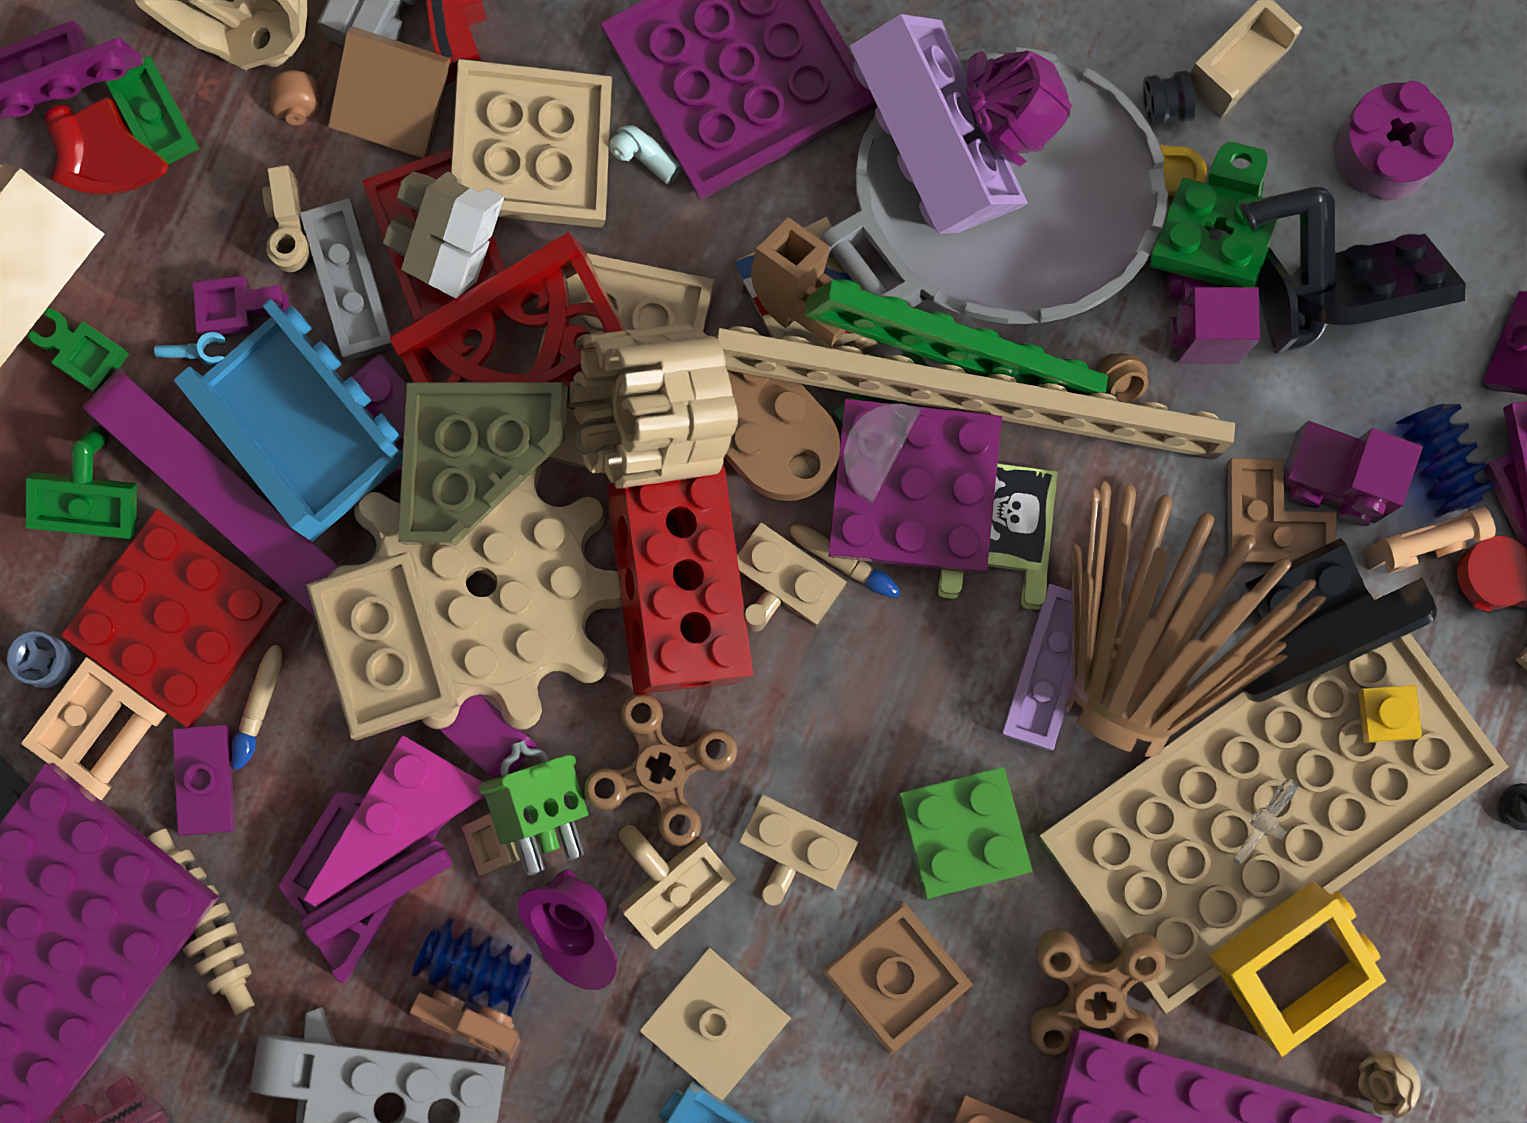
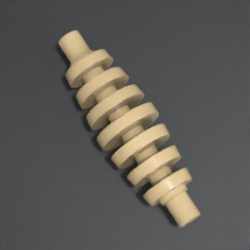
M166 828L147 837L185 869V866L195 860L189 849L180 851L179 848L176 849ZM201 867L189 870L200 881L207 878ZM214 885L207 886L217 895H219ZM220 903L210 909L191 934H195L197 939L184 946L182 950L187 958H192L202 953L205 954L206 959L195 965L194 968L199 976L214 972L216 979L206 984L212 994L221 992L222 995L225 994L236 1016L255 1006L245 986V983H247L245 978L252 973L248 963L236 968L233 962L244 954L241 943L228 948L224 944L226 940L237 934L234 922L216 928L214 924L230 914L226 903Z

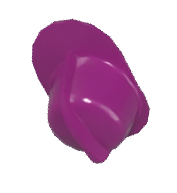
M569 869L560 871L544 888H532L524 892L517 903L518 915L553 970L568 983L583 989L599 990L610 985L617 974L618 960L613 946L604 932L607 920V905L602 894L592 885L579 880Z

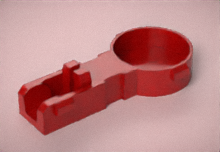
M1500 535L1477 542L1463 553L1459 560L1457 576L1460 588L1464 595L1472 602V607L1485 613L1512 605L1522 609L1527 608V549L1515 539Z

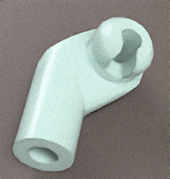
M634 125L618 128L617 135L613 136L609 142L610 150L616 158L621 161H628L633 156L636 157L666 184L674 181L682 171L679 162L669 151Z

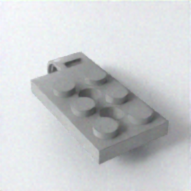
M260 1034L258 1036L250 1091L264 1095L305 1099L301 1123H382L376 1120L373 1107L377 1098L387 1092L397 1093L403 1100V1111L400 1117L391 1123H429L428 1110L436 1100L442 1098L451 1099L456 1105L457 1115L453 1123H497L505 1066L497 1063L344 1046L339 1043Z

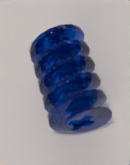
M1460 403L1438 404L1395 422L1397 425L1412 424V427L1401 438L1416 444L1420 443L1423 446L1418 463H1428V465L1419 472L1417 478L1420 482H1436V485L1425 494L1428 501H1444V504L1433 513L1434 519L1457 513L1485 501L1483 495L1494 486L1493 480L1476 481L1475 476L1486 467L1485 461L1468 462L1466 458L1478 447L1477 442H1460L1458 439L1470 428L1469 423L1451 422L1450 418L1462 409Z
M448 917L438 928L434 927L416 958L411 976L417 977L429 966V984L437 986L449 975L448 993L456 995L468 984V1002L476 1004L488 993L487 1007L498 1011L507 1002V1016L513 1018L533 973L531 971L532 954L526 953L514 964L511 962L513 946L507 944L495 955L492 954L493 937L487 935L477 946L472 944L474 928L468 926L458 937L453 936L454 919Z

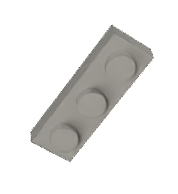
M350 198L301 212L302 223L344 361L348 362L394 348L389 339L392 336Z

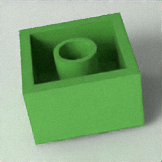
M1005 767L903 792L896 796L923 900L1033 872Z

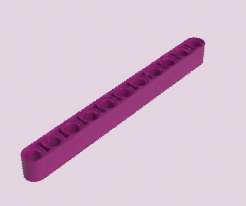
M117 368L82 407L316 618L306 585L328 578L332 570L339 566L310 540L292 529L280 513ZM474 695L466 699L460 706L455 721L448 727L439 729L492 778L501 776V764L505 758L512 754V744L525 741L526 746L530 749L538 747L521 730L509 726L502 717V713L482 695ZM520 751L517 761L509 766V773L515 772L528 756Z

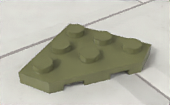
M407 383L398 542L404 545L459 544L565 441L568 387L563 383Z

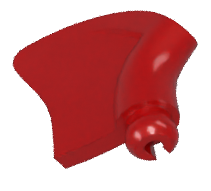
M104 98L73 115L71 108L62 104L51 107L45 113V122L49 126L47 132L56 152L55 166L50 179L67 188L90 195H115L138 189L167 172V162L129 132L123 124L113 100L110 98Z

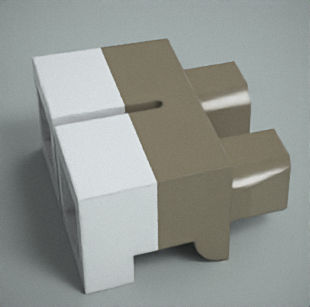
M412 172L402 180L397 199L399 203L419 212L416 222L398 215L387 228L383 244L405 257L401 270L457 299L477 282L490 243L488 239L492 237L505 196L488 188L478 192L457 183L456 176L450 172H446L437 180L421 173Z

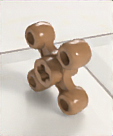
M634 694L624 702L621 709V720L625 728L638 741L639 751L637 758L632 765L625 769L601 768L592 772L585 782V797L589 804L596 809L608 811L620 806L624 799L633 793L642 792L650 794L660 805L659 830L663 839L673 846H688L700 835L702 826L698 813L684 799L683 788L685 781L696 771L709 770L719 772L731 767L736 760L738 752L736 741L728 732L713 729L703 733L690 746H673L662 735L663 710L659 701L649 694ZM639 706H646L652 711L651 718L646 723H636L632 718L633 711ZM715 741L723 743L727 748L725 756L718 760L711 759L706 753L708 745ZM661 756L669 757V766L675 772L674 777L670 781L663 777L661 784L651 782L653 774L647 768L649 762L654 759L659 763ZM603 780H610L615 784V792L608 799L599 798L596 794L597 785ZM676 816H685L690 821V829L684 835H675L670 829L671 821Z
M1053 929L1045 932L1039 938L1036 946L1038 964L1042 971L1050 977L1065 981L1069 987V992L1061 1004L1045 1006L1037 1010L1032 1016L1030 1031L1036 1048L1047 1055H1060L1069 1049L1074 1028L1079 1030L1080 1027L1088 1025L1098 1029L1109 1027L1114 1033L1116 1041L1154 1051L1158 1043V1032L1154 1021L1144 1011L1129 1007L1125 998L1128 990L1134 984L1153 981L1162 974L1166 961L1163 947L1158 939L1151 934L1135 933L1123 942L1119 956L1113 962L1107 964L1098 960L1085 961L1080 954L1076 939L1066 930ZM1057 952H1064L1060 955H1053ZM1142 956H1147V957L1144 958V959H1138V958H1140V957H1142ZM1100 992V996L1094 997V993Z

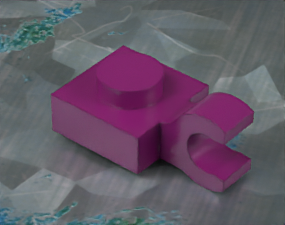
M244 276L193 282L196 332L200 336L209 332L226 335L253 331L252 316L271 317L262 306L270 298L283 310L290 306L289 295L287 293L282 294L281 286H268L250 290L249 281Z

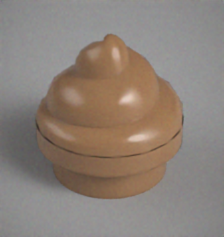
M1125 353L1109 354L1102 360L1097 372L1108 375L1106 393L1115 396L1119 402L1131 404L1138 400L1147 390V368L1142 360L1135 355Z

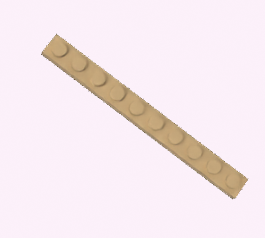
M735 326L729 329L719 328L716 336L722 346L725 366L729 371L943 410L1002 416L1004 421L1217 459L1234 443L1235 423L1218 420V416L1210 412L1197 411L1184 414L1168 411L1167 406L1155 402H1144L1138 405L1119 402L1115 396L1107 393H1092L1086 396L1067 392L1065 387L1058 384L1046 383L1032 386L1016 383L1015 378L1003 374H992L986 377L967 374L963 368L955 365H938L934 368L914 364L912 359L900 355H889L880 358L864 355L861 350L851 346H835L832 349L811 345L807 339L797 336H785L781 339L760 336L756 330L742 326Z

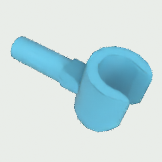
M209 332L202 335L197 343H189L187 345H155L154 355L155 358L200 359L203 365L213 368L224 357H209L204 354V349L210 344H226V340L219 333Z

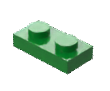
M149 55L142 59L143 65L127 70L126 75L122 78L105 82L133 136L160 155L169 165L200 148L155 62Z

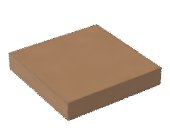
M353 26L347 30L328 127L420 158L427 157L431 151L451 58Z
M905 902L899 904L822 970L891 1055L973 986V983Z

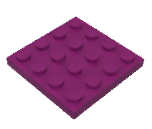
M643 0L600 23L603 34L671 153L679 162L683 174L699 201L877 106L870 89L865 88L857 78L853 68L855 59L820 0Z

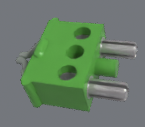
M525 741L512 744V754L505 758L501 764V776L482 782L479 786V792L486 797L500 845L516 841L526 874L534 875L544 870L534 835H537L542 854L560 848L554 829L557 828L566 859L574 860L584 855V851L574 821L589 816L574 770L576 763L574 756L569 754L549 760L542 750L528 748ZM520 751L528 757L537 756L541 760L539 764L509 773V766L517 761Z

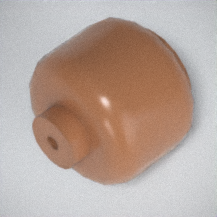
M288 70L278 74L272 79L269 87V106L272 115L278 119H285L290 125H301L306 121V117L316 115L321 109L318 81L312 75L299 70Z

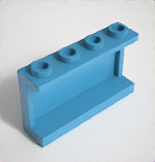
M270 298L262 306L271 317L204 376L189 366L174 381L290 527L313 542L403 463V451L396 444L402 438V435L382 413L374 418L365 407L372 399L351 376L344 381L335 371L342 365L335 354L321 340L316 345L310 341L306 334L312 327L292 305L283 310Z

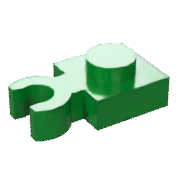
M49 308L46 309L44 314L56 323L55 333L50 337H41L38 333L31 330L28 334L29 339L40 349L48 352L60 351L51 363L94 393L117 368H120L129 356L125 349L84 321L80 323L73 333L69 321L58 311Z

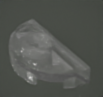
M902 403L881 405L862 415L849 431L843 453L846 475L852 483L854 491L872 505L920 414V408Z

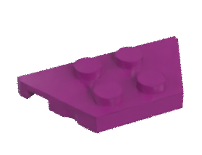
M335 793L278 886L291 907L295 908L302 919L305 915L434 840L442 827L431 831L382 866L376 867L350 884V887L336 896L330 897L316 907L305 901L304 898L366 796L362 794ZM398 899L324 943L317 945L332 968V974L338 982L342 984L348 983Z

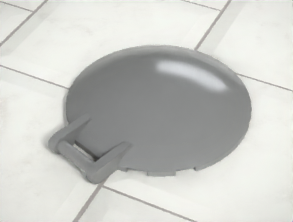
M1016 47L1015 52L1028 50L1055 65L1067 89L1069 102L1072 105L1067 122L1044 145V150L1019 154L1027 161L1021 168H1015L1009 163L1027 200V205L959 233L937 234L936 229L931 228L921 214L919 203L922 199L914 182H910L904 176L898 165L897 156L900 153L892 136L885 133L875 116L867 132H864L858 154L856 193L860 211L828 229L820 237V240L831 247L828 257L835 256L853 282L860 285L861 290L881 297L894 296L901 298L910 307H914L929 299L946 309L964 316L1004 324H1034L1068 318L1103 303L1119 292L1143 267L1156 245L1166 215L1168 191H1166L1163 172V154L1150 125L1138 108L1122 91L1095 71L1086 68L1082 72L1072 66L1056 61L1057 54ZM985 48L957 53L966 74L970 57L980 51L985 53ZM994 52L985 54L987 60L996 59L1009 53ZM868 238L901 282L900 285L888 292L854 248V245Z

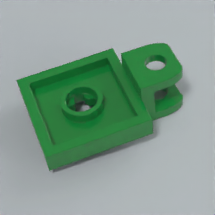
M1227 142L1221 146L1215 156L1209 171L1208 183L1182 177L1152 252L1150 267L1224 287L1255 288L1280 219L1258 225V230L1252 232L1241 213L1239 205L1242 202L1249 204L1264 198L1262 197L1263 179L1268 164V155L1265 150L1235 142ZM1235 159H1245L1251 165L1247 168H1237L1231 162ZM1219 229L1229 235H1222L1219 240H1213L1209 238L1210 231L1208 230Z

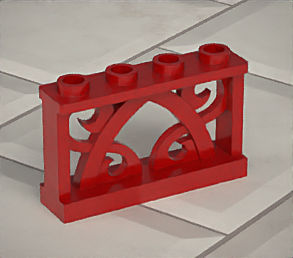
M567 232L462 294L457 299L452 300L391 336L389 339L397 355L402 358L414 383H435L425 363L436 357L454 372L444 383H463L465 380L471 383H563L568 387L567 399H569L570 383L574 381V376L577 372L583 371L581 367V351L577 350L576 347L577 339L581 335H591L582 326H569L570 318L583 315L595 317L600 320L603 326V333L627 330L592 267V262L584 247ZM578 274L593 303L583 302L570 305L567 279ZM539 296L540 301L536 309L540 311L549 308L547 313L528 315L525 314L523 306ZM506 315L516 323L526 327L539 328L547 326L541 350L528 374L503 373L481 366L487 360L495 345V321ZM480 332L482 341L479 348L469 359H466L465 356L469 355L475 347L465 346L464 340ZM590 347V348H586V349H584V350L596 349V348H595V347ZM561 356H563L566 360L559 364Z

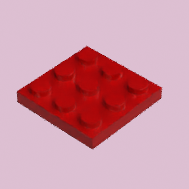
M156 509L61 636L185 727L192 728L287 601L159 509Z

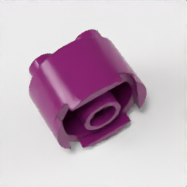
M1395 82L1378 86L1361 98L1340 128L1334 153L1339 172L1352 188L1361 193L1365 191L1372 195L1380 196L1378 199L1396 200L1409 196L1417 191L1434 174L1454 145L1451 120L1443 104L1421 82Z

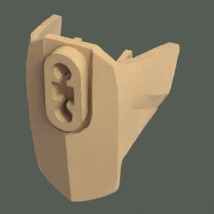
M135 0L139 8L196 48L217 54L229 63L246 71L262 64L269 67L283 64L289 56L291 57L305 36L307 0Z

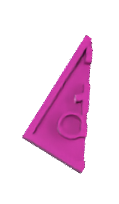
M402 735L304 900L317 907L330 897H334L350 887V884L376 867L382 866L431 831L442 827L451 818L477 801L486 798L485 795L479 792V786L482 781Z

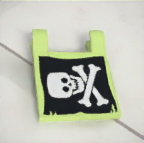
M997 464L988 566L1025 571L1021 606L1029 610H1040L1041 605L1046 600L1047 570L1058 472ZM941 569L938 595L942 598L957 599L962 589L963 572Z

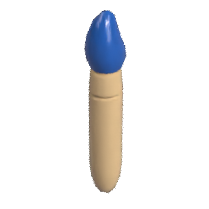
M801 524L790 526V534L797 543L845 574L864 583L870 591L892 598L900 596L898 586L885 572L872 569L864 561L828 557L830 539Z
M279 645L271 646L264 654L243 712L244 716H242L239 732L233 737L231 766L235 770L244 767L255 752L257 744L255 736L262 725V720L264 719L282 665L283 653Z

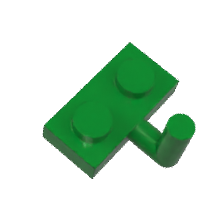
M92 427L72 445L71 476L32 472L26 478V528L131 539L136 534L137 483L93 478V454L106 444L108 440V434L102 427Z

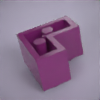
M1171 272L1167 273V294L1169 298H1175L1176 317H1170L1168 323V344L1170 348H1176L1177 364H1239L1260 340L1259 288L1224 287Z
M1308 420L1296 431L1285 463L1284 491L1290 492L1289 498L1300 505L1319 508L1320 504L1339 510L1338 516L1347 522L1368 526L1370 522L1377 523L1403 506L1423 446L1371 428L1360 438H1356Z

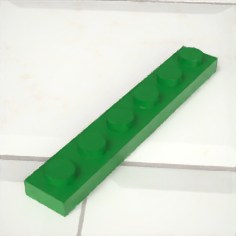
M831 280L807 297L804 315L807 318L946 365L961 367L965 371L978 376L986 377L992 374H1003L1015 378L1016 383L1032 386L1046 383L1058 384L1065 387L1067 392L1086 396L1092 393H1106L1108 375L1088 369V365L1082 361L1074 359L1062 360L1045 354L1044 350L1039 346L1016 344L1000 338V335L993 330L985 328L973 329L956 323L950 315L939 312L927 313L908 306V303L901 298L894 296L881 297L861 290L860 285L853 281Z

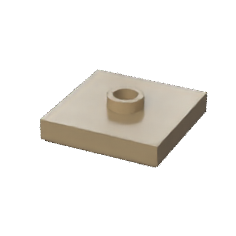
M709 948L640 1029V1032L710 1093L723 1101L790 1021L791 1017L715 951Z

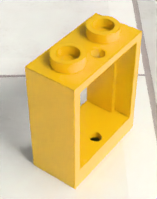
M1313 881L1209 955L1258 1037L1281 1057L1386 982L1375 963L1380 959L1379 952L1362 932L1357 933L1351 920L1356 918V914L1349 902L1338 891L1330 894ZM1324 922H1327L1350 962L1279 1012L1255 972Z

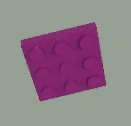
M845 399L828 557L986 574L1002 416Z

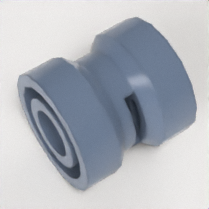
M31 631L22 634L13 641L8 650L7 662L9 670L14 677L23 683L37 688L53 689L60 687L69 680L74 671L75 658L71 648L67 643L43 632Z

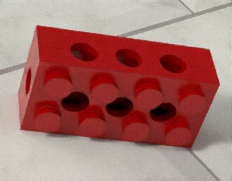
M722 466L720 472L715 475L626 488H616V483H611L607 486L633 694L731 685L754 676L725 466ZM666 520L671 521L676 526L678 537L669 532ZM673 571L683 577L685 590L675 583ZM680 623L685 624L690 629L692 643L682 636Z

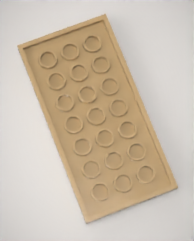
M1382 594L1376 596L1374 600L1382 597ZM1409 633L1266 701L1253 702L1246 697L1243 691L1164 746L1159 755L1144 760L1037 837L1119 953L1123 942L1135 933L1151 934L1158 939L1165 953L1166 964L1164 970L1155 980L1141 982V984L1163 1014H1167L1220 976L1209 957L1214 951L1312 881L1330 894L1338 891L1506 770L1508 765ZM1416 685L1422 738L1364 744L1358 691L1367 688ZM1142 956V957H1140V958H1138V959H1144V958H1146L1147 956Z

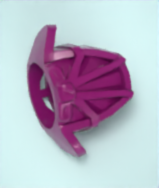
M1028 50L1005 54L987 60L986 54L983 51L977 52L970 57L967 64V87L965 92L976 122L994 149L1015 168H1021L1027 161L1019 154L1044 150V145L1056 135L1067 122L1068 117H1070L1072 105L1069 102L1067 89L1055 65Z

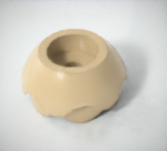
M1391 1051L1371 1052L1370 1056L1359 1065L1361 1075L1358 1087L1360 1092L1371 1100L1373 1108L1378 1114L1393 1115L1395 1118L1405 1116L1414 1108L1419 1098L1420 1079L1416 1069L1409 1060Z

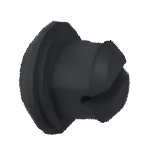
M1519 783L1511 785L1504 791L1500 798L1499 809L1502 818L1509 826L1524 831L1527 830V784Z

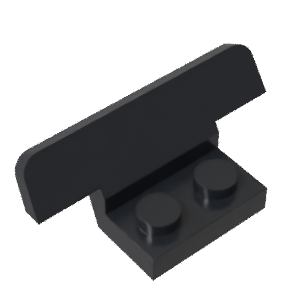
M1342 538L1291 561L1289 570L1255 607L1261 620L1305 580H1315V587L1296 604V609L1277 627L1312 598L1325 596L1326 599L1313 613L1277 641L1287 644L1277 655H1286L1288 657L1241 688V690L1253 702L1266 701L1432 623L1437 616V607L1423 577L1374 600L1366 589L1347 544ZM1265 574L1244 583L1248 592H1251Z

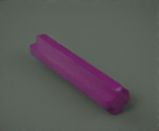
M438 839L430 841L305 915L301 920V924L306 936L314 945L324 943L450 868L452 862L449 853Z

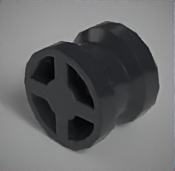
M1188 70L1177 71L1171 78L1162 79L1158 75L1145 76L1143 80V101L1146 117L1151 127L1163 126L1168 119L1176 118L1180 122L1194 120L1196 112L1195 91Z

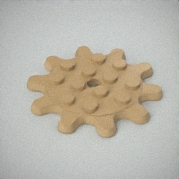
M541 464L457 545H404L398 542L400 503L391 500L380 492H369L354 506L356 521L375 538L376 552L365 564L339 566L332 570L328 577L406 551H410L413 554L459 704L458 707L422 718V722L430 728L442 729L448 727L455 721L460 706L466 699L474 695H485L496 701L500 707L502 717L509 726L519 730L529 729L538 722L541 716L542 708L537 687L539 681L546 674L553 671H562L570 674L580 682L593 683L599 681L606 673L608 668L607 656L600 647L592 643L587 637L585 623L588 616L596 610L622 607L618 571L595 568L587 560L584 550L587 540L604 527L607 518L606 510L598 499L592 497L578 498L563 507H554L546 504L540 498L537 491V483L541 475ZM476 571L487 574L496 581V590L487 597L474 596L466 587L467 579Z

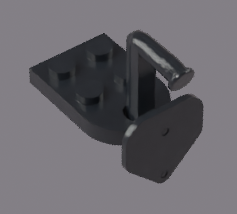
M1323 187L1301 189L1262 198L1249 204L1242 202L1239 205L1241 213L1252 232L1257 231L1258 225L1265 222L1300 214V267L1296 269L1293 275H1289L1269 247L1256 283L1257 288H1259V299L1270 342L1275 354L1298 350L1312 345L1321 337L1328 324H1361L1465 301L1466 283L1426 233L1419 235L1404 234L1395 240L1372 245H1353L1345 251L1335 252V201L1332 194ZM1298 312L1304 316V325L1299 326Z

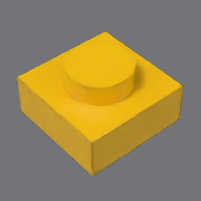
M1416 685L1367 688L1358 691L1364 744L1422 738Z

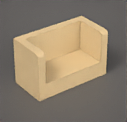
M1258 0L1195 63L1190 72L1195 95L1222 118L1290 49L1302 30L1301 25L1273 0Z

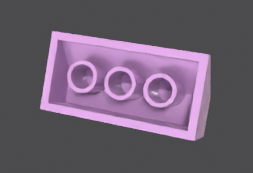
M900 14L849 45L856 59L853 63L855 74L865 88L870 89L878 106L875 109L878 123L885 133L892 136L900 153L897 156L898 165L904 176L910 182H914L922 199L919 203L921 214L926 223L931 228L936 229L937 234L959 233L1028 204L1009 162L994 149L976 122L965 92L967 74L941 20Z

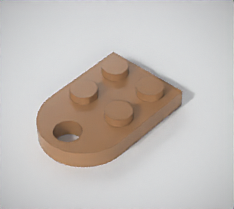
M727 370L738 414L737 427L724 456L727 462L752 489L771 499L780 501L799 500L809 497L823 488L836 469L840 452L838 430L826 410L800 383ZM798 455H807L815 459L818 463L819 471L812 478L802 479L791 472L789 462Z

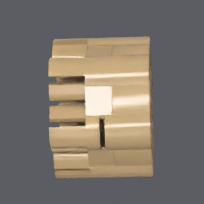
M688 324L587 335L582 342L585 348L595 347L596 349L581 350V367L583 371L577 372L574 376V381L570 383V403L572 405L606 400L605 404L575 407L574 414L579 424L611 420L612 423L583 428L581 431V447L592 448L615 444L617 449L583 455L587 469L591 473L606 472L611 483H616V488L718 474L722 468L723 458L729 448L731 437L736 430L738 421L737 407L732 396L730 379L725 366V356L718 339L714 336H707L701 331L693 330Z

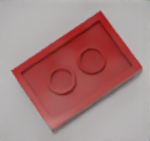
M452 148L362 180L383 239L391 221L398 215L416 222L419 213L398 202L397 195L402 180L412 172L421 173L436 180L446 172H450ZM493 234L488 239L490 243L477 282L464 293L506 269ZM387 247L414 322L456 299L401 270L405 257Z

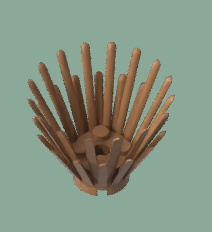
M1103 481L1100 493L1095 487L1093 489L1087 569L1083 574L1082 552L1077 543H1074L1073 553L1071 554L1074 687L1066 700L1065 710L1069 713L1079 704L1083 710L1076 723L1097 738L1119 749L1131 752L1137 739L1151 742L1145 756L1153 757L1162 752L1169 736L1288 657L1286 655H1277L1287 645L1285 642L1277 641L1313 613L1326 597L1316 596L1277 627L1296 609V604L1315 587V580H1305L1186 689L1185 687L1289 570L1291 561L1288 558L1279 559L1251 592L1245 593L1239 601H1232L1227 604L1198 640H1192L1256 544L1254 536H1243L1215 578L1210 573H1200L1190 583L1168 622L1214 524L1213 515L1203 513L1200 515L1152 618L1149 619L1168 561L1167 551L1159 547L1171 512L1172 500L1168 495H1163L1158 500L1117 632L1122 608L1121 595L1129 558L1130 527L1136 500L1135 487L1132 484H1128L1123 492L1096 638L1111 499V488L1106 481Z

